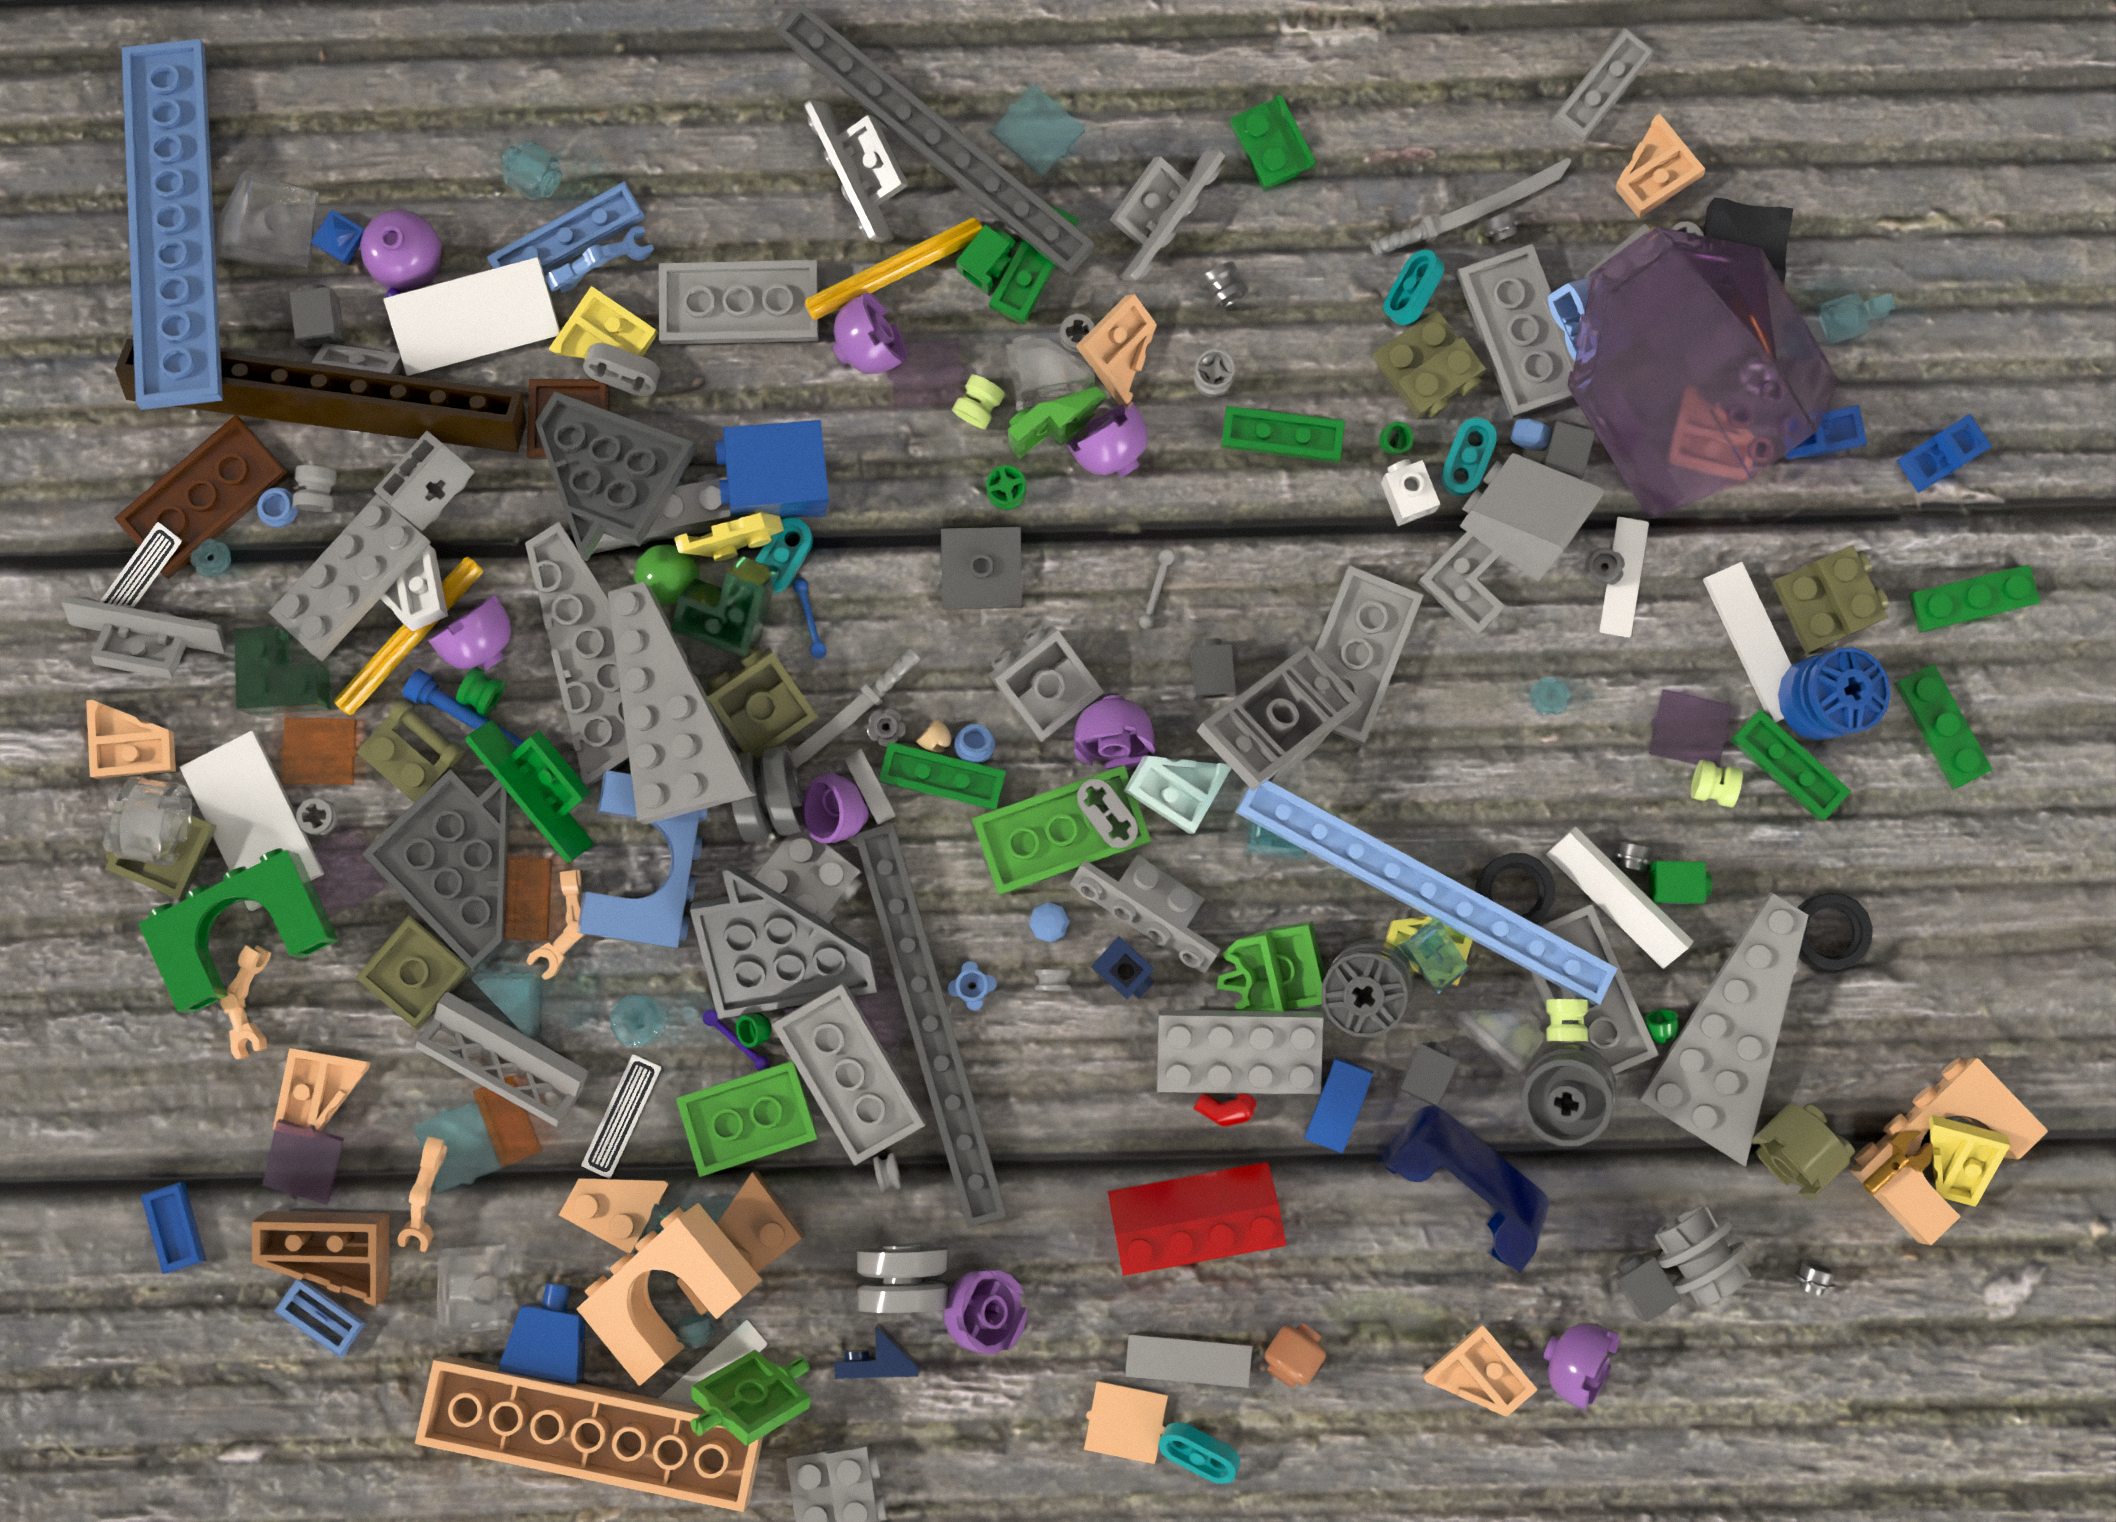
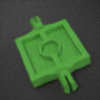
M753 1350L692 1385L691 1399L706 1411L704 1414L691 1420L693 1432H697V1435L701 1436L717 1425L722 1426L745 1446H748L809 1409L811 1396L799 1387L794 1380L809 1372L807 1360H803V1357L800 1356L786 1366H780L768 1361L757 1350Z

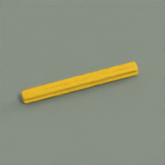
M972 217L808 297L805 300V307L811 318L817 320L843 307L850 300L865 292L872 293L968 246L982 229V226L977 218Z
M465 557L442 582L447 611L483 573L482 568L469 557ZM438 621L415 631H412L403 624L334 699L336 706L348 715L354 714Z

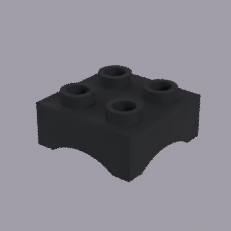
M1714 197L1706 211L1698 282L1744 290L1753 288L1760 292L1777 294L1785 283L1786 251L1793 208L1752 206L1729 199Z

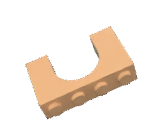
M1957 1058L1945 1067L1941 1073L1944 1078L1934 1088L1932 1086L1926 1087L1913 1099L1914 1108L1905 1116L1902 1114L1897 1115L1884 1127L1883 1131L1886 1135L1876 1144L1873 1142L1867 1144L1855 1155L1854 1159L1857 1163L1849 1171L1863 1183L1892 1156L1893 1146L1888 1142V1139L1898 1131L1912 1130L1921 1132L1914 1140L1909 1142L1908 1151L1905 1154L1915 1155L1920 1149L1924 1135L1929 1130V1118L1931 1115L1943 1118L1957 1116L1968 1121L1973 1126L2006 1134L2010 1147L2004 1158L2020 1159L2048 1130L1978 1058H1964L1963 1060ZM1904 1167L1873 1195L1918 1243L1932 1245L1961 1217L1928 1183L1922 1171L1916 1172L1912 1167Z
M696 1203L685 1212L678 1207L660 1222L664 1230L660 1234L653 1230L634 1246L639 1253L634 1257L627 1253L611 1266L609 1270L614 1275L609 1280L603 1275L584 1291L589 1298L577 1308L578 1312L639 1386L685 1348L658 1315L651 1303L648 1292V1279L651 1270L668 1271L681 1278L715 1319L719 1318L762 1281L699 1203Z

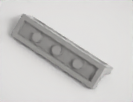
M446 992L439 1000L433 1021L417 1039L415 1048L555 1127L559 1125L582 1093L588 1070L449 992ZM440 1029L453 1036L457 1046L441 1047L431 1040ZM481 1052L490 1057L492 1066L477 1067L469 1062L467 1054ZM517 1072L525 1077L527 1086L512 1087L505 1083L503 1074ZM552 1092L564 1100L555 1111L542 1104L538 1094Z

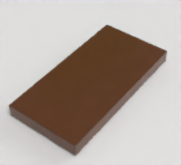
M235 415L114 519L139 547L157 522L161 523L182 541L160 571L166 578L170 579L257 505L259 498L265 491L278 487L291 475L238 415Z

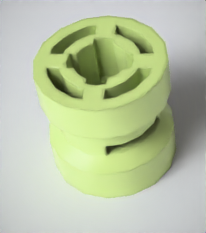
M972 374L965 385L967 391L964 397L957 399L952 411L969 424L980 429H986L992 419V409L1000 405L1006 394L989 380Z
M1701 759L1693 776L1691 798L1700 801L1714 799L1721 806L1734 807L1741 790L1742 769L1732 766L1723 769L1716 767L1714 762Z
M1547 999L1546 1012L1550 1015L1551 1023L1546 1028L1547 1041H1588V1028L1584 1025V1016L1588 1013V1000ZM1562 1021H1572V1024H1562Z

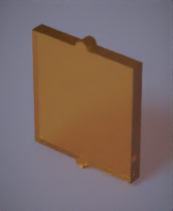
M285 718L283 747L279 749V753L283 755L282 784L354 785L355 756L359 755L356 752L358 749L355 748L357 720Z

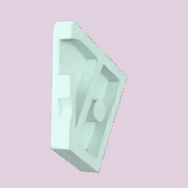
M1145 756L1140 761L1124 792L1187 833H1195L1230 772L1231 767L1228 764L1222 763L1215 764Z

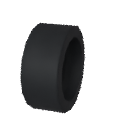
M1508 853L1493 859L1481 870L1475 884V892L1493 901L1491 896L1492 884L1497 875L1509 868L1525 870L1535 878L1539 888V898L1536 905L1528 913L1520 916L1536 925L1539 924L1550 913L1555 902L1556 885L1550 870L1539 859L1526 853Z
M1826 893L1806 899L1797 907L1809 915L1807 924L1817 911L1825 908L1837 909L1846 914L1851 920L1854 929L1853 941L1845 952L1836 956H1825L1817 952L1810 945L1806 924L1798 956L1804 964L1816 970L1836 971L1854 966L1866 956L1872 943L1873 926L1868 912L1857 900L1845 894Z

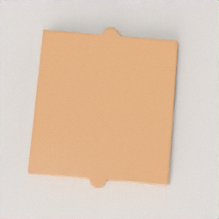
M1097 1381L1092 1409L1086 1413L1089 1424L1084 1450L1155 1464L1160 1435L1165 1429V1426L1162 1424L1168 1395Z

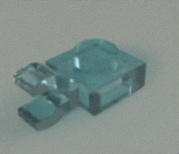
M1857 292L1820 303L1816 309L1829 345L1866 334L1870 330L1868 321L1889 315L1890 310L1895 309L1891 293L1861 303Z

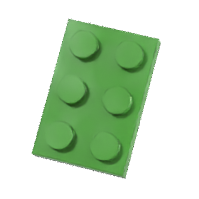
M793 1061L676 1098L699 1177L819 1139L800 1076Z

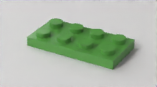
M1125 765L972 818L998 896L1077 869L1083 861L1091 864L1151 843V838L1137 800L1124 792L1130 780ZM1090 779L1105 781L1135 818L1138 825V834L1131 846L1125 849L1110 847L1082 813L1077 804V793L1084 782ZM1092 788L1086 791L1088 799L1085 801V804L1088 807L1095 804L1103 814L1108 811L1102 801L1106 793L1102 789L1098 792H1095ZM1112 814L1106 818L1113 828L1109 834L1112 839L1120 837L1125 841L1129 838L1127 835V830L1130 827L1128 822L1119 824Z

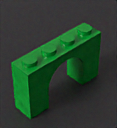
M283 848L269 851L259 858L261 863L248 869L245 866L235 868L223 875L224 881L212 887L203 885L194 888L186 893V900L174 906L172 903L158 906L148 913L149 918L138 923L177 1012L192 1014L228 996L210 955L209 934L216 918L226 908L235 903L256 901L264 906L272 916L285 947L292 957L303 959L339 941L299 854L289 850L284 851Z

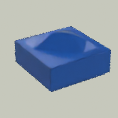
M331 210L310 242L316 248L347 266L360 247L362 234L365 229Z

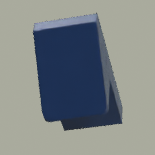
M879 1323L875 1328L876 1357H869V1350L844 1351V1358H837L834 1362L835 1379L918 1377L920 1374V1363Z

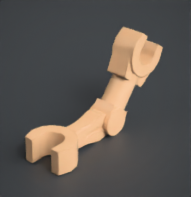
M580 870L560 872L561 888L563 895L566 896L567 913L565 920L568 924L567 927L553 943L548 942L530 953L526 961L529 965H534L540 957L547 958L550 966L541 976L545 980L552 978L558 973L566 958L565 953L575 942H578L585 936V934L577 933L581 910L580 894L582 893Z
M245 945L238 958V965L241 968L236 978L228 986V996L220 1000L221 1007L225 1013H228L234 1028L229 1033L231 1053L236 1059L250 1057L246 1049V1042L248 1040L252 1042L254 1051L267 1049L266 1037L255 1022L249 1023L244 1009L250 983L254 975L262 971L267 965L272 953L259 945H256L255 948Z
M428 1136L425 1142L420 1164L421 1168L416 1183L409 1195V1203L412 1204L411 1220L404 1224L397 1238L398 1244L401 1247L406 1246L410 1235L420 1240L419 1251L426 1252L434 1237L432 1228L424 1222L426 1206L430 1200L431 1187L435 1175L445 1159L448 1148L444 1145L445 1141L442 1139Z

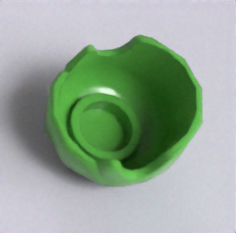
M657 545L649 548L637 560L634 574L636 584L645 582L652 587L660 605L685 603L697 590L700 578V570L695 558L690 554L679 553L677 547L672 545Z

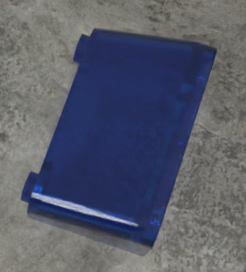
M1436 1106L1419 1108L1376 1161L1391 1174L1397 1172L1411 1182L1428 1180L1441 1165L1495 1209L1484 1223L1491 1230L1493 1236V1246L1488 1254L1503 1266L1520 1273L1537 1250L1548 1214L1549 1202L1547 1196L1539 1187L1445 1110Z

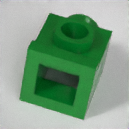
M985 224L956 260L957 272L989 296L993 291L992 278L995 276L999 279L1006 272L1012 260L1010 258L1011 249L1016 242L1002 229L997 228L994 231Z

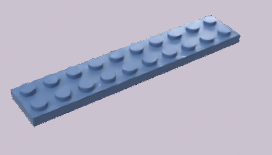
M201 39L122 47L136 404L140 410L223 401L205 46Z

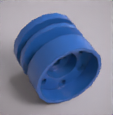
M1848 647L1804 658L1790 666L1781 679L1778 699L1780 711L1788 726L1800 736L1816 741L1866 731L1879 723L1888 709L1891 693L1888 676L1881 663L1867 651Z

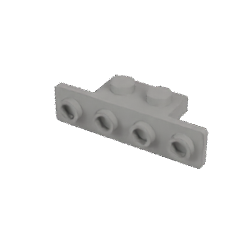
M810 99L804 103L809 114L808 123L813 132L820 137L826 149L824 155L828 164L838 173L842 182L841 191L844 197L856 210L859 217L858 226L861 232L871 241L888 244L894 240V237L879 205L909 185L876 117L867 115L842 132L830 106L827 103Z
M1220 149L1205 151L1186 178L1161 156L1153 158L1110 218L1112 223L1138 244L1117 273L1118 278L1122 281H1136L1149 273L1154 265L1152 259L1155 254L1174 238L1177 223L1182 216H1187L1196 207L1199 201L1197 195L1202 188L1213 182L1221 171L1219 165L1226 156Z
M65 596L61 603L70 625L101 631L91 653V658L95 665L172 679L186 647L224 654L227 647L221 626L209 620L181 618L167 612L155 613L144 611L124 604L119 606L97 602L88 597L75 598Z
M1139 855L1132 861L1119 882L1087 861H1083L1070 882V885L1078 890L1084 898L1096 902L1111 912L1116 919L1129 924L1143 933L1152 943L1164 947L1179 957L1189 967L1205 973L1220 952L1218 947L1187 928L1205 899Z

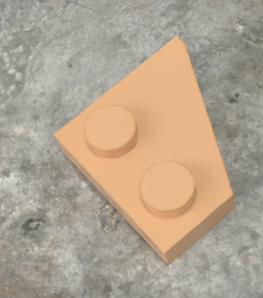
M1659 113L1652 120L1647 134L1634 151L1632 160L1619 177L1615 190L1636 216L1640 218L1703 177L1705 168Z
M1135 294L1126 295L1076 345V348L1118 405H1127L1132 399L1133 393L1129 392L1134 375L1142 370L1146 358V347L1151 343L1157 326Z
M1482 1324L1477 1326L1421 1375L1427 1383L1445 1389L1505 1417L1509 1416L1538 1390Z

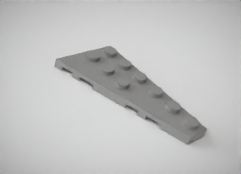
M557 522L525 542L535 587L539 594L543 611L542 616L550 640L551 654L564 708L567 712L572 732V742L579 761L581 779L589 787L603 778L605 771H614L628 762L629 753L609 599L585 560H582L578 549L562 524Z
M640 582L609 591L608 599L637 821L645 825L757 795L752 784L747 781L735 751L731 750L722 732L723 727L698 678L693 675L686 661L688 658L683 648L678 645L670 629V623L652 587L645 582Z
M1771 892L1638 1097L1644 1104L1745 1167L1809 916Z

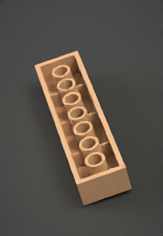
M443 1355L433 1360L415 1444L744 1512L750 1503L763 1436L745 1446L726 1428L718 1425L703 1435L698 1436L697 1432L694 1433L691 1428V1420L706 1412L701 1407L580 1382L570 1384L498 1371L499 1366L449 1355Z

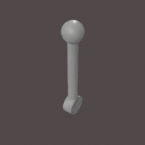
M1163 550L1159 554V571L1146 612L1139 619V625L1143 629H1151L1155 621L1152 616L1167 568L1173 564L1175 558L1170 550Z

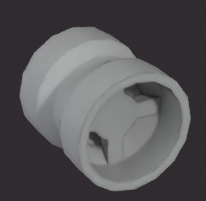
M1211 349L1199 356L1195 365L1194 384L1201 394L1216 398L1224 395L1230 389L1235 373V365L1231 356L1220 349Z
M316 465L297 466L295 480L299 483V490L293 494L292 507L308 512H332L334 498L329 493L331 487L336 484L337 471Z

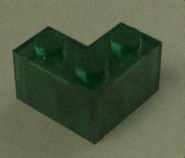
M741 556L727 571L723 588L695 578L679 595L671 631L747 657L761 640L779 569Z
M275 626L234 628L236 709L250 715L331 710L330 671L318 664L289 665L288 633Z

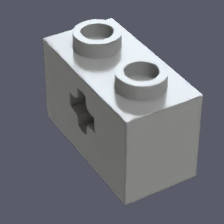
M426 431L374 491L420 531H423L439 517L442 509L452 497L464 489L468 479L475 471L431 433Z

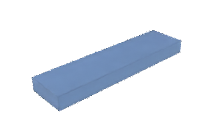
M624 181L487 256L493 269L539 257L545 274L584 253L588 248L606 241L646 218Z

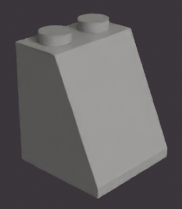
M1512 453L1504 465L1496 461L1483 481L1489 486L1482 494L1476 489L1462 509L1468 515L1460 527L1474 535L1482 543L1499 552L1502 557L1539 582L1566 549L1605 491L1598 486Z

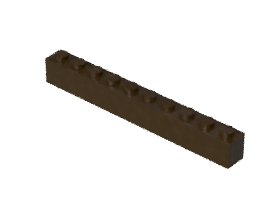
M133 339L126 340L115 367L124 396L129 401H136ZM220 351L223 401L173 406L418 440L428 431L441 443L514 453L519 451L527 424L523 396L520 391Z

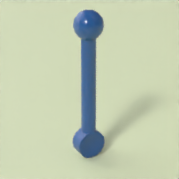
M797 578L793 582V589L799 593L811 637L810 653L814 658L821 659L826 655V647L820 643L806 592L808 582L804 578Z

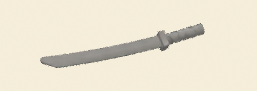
M1565 158L1515 185L1435 219H1431V216L1424 217L1421 223L1413 228L1372 240V251L1377 256L1386 251L1389 252L1396 248L1407 246V244L1416 243L1419 240H1425L1426 244L1433 243L1439 234L1477 220L1557 182L1569 167L1571 159Z
M909 648L870 687L865 684L860 689L863 692L791 752L795 768L797 769L839 736L873 705L879 707L884 703L880 698L921 659Z

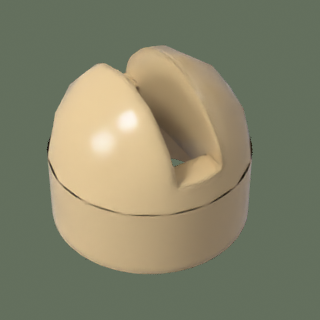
M937 718L921 734L916 742L924 750L939 754L945 751V747L950 746L951 732Z

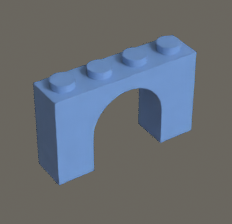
M608 770L603 773L597 813L637 819L631 774ZM708 808L649 823L661 832L670 849L671 865L664 883L652 894L639 899L584 892L577 933L678 948L679 940H686L689 927V917L683 916L685 900L692 901L695 891L696 877L690 876L692 860H699L702 848V837L696 836L698 821H705Z

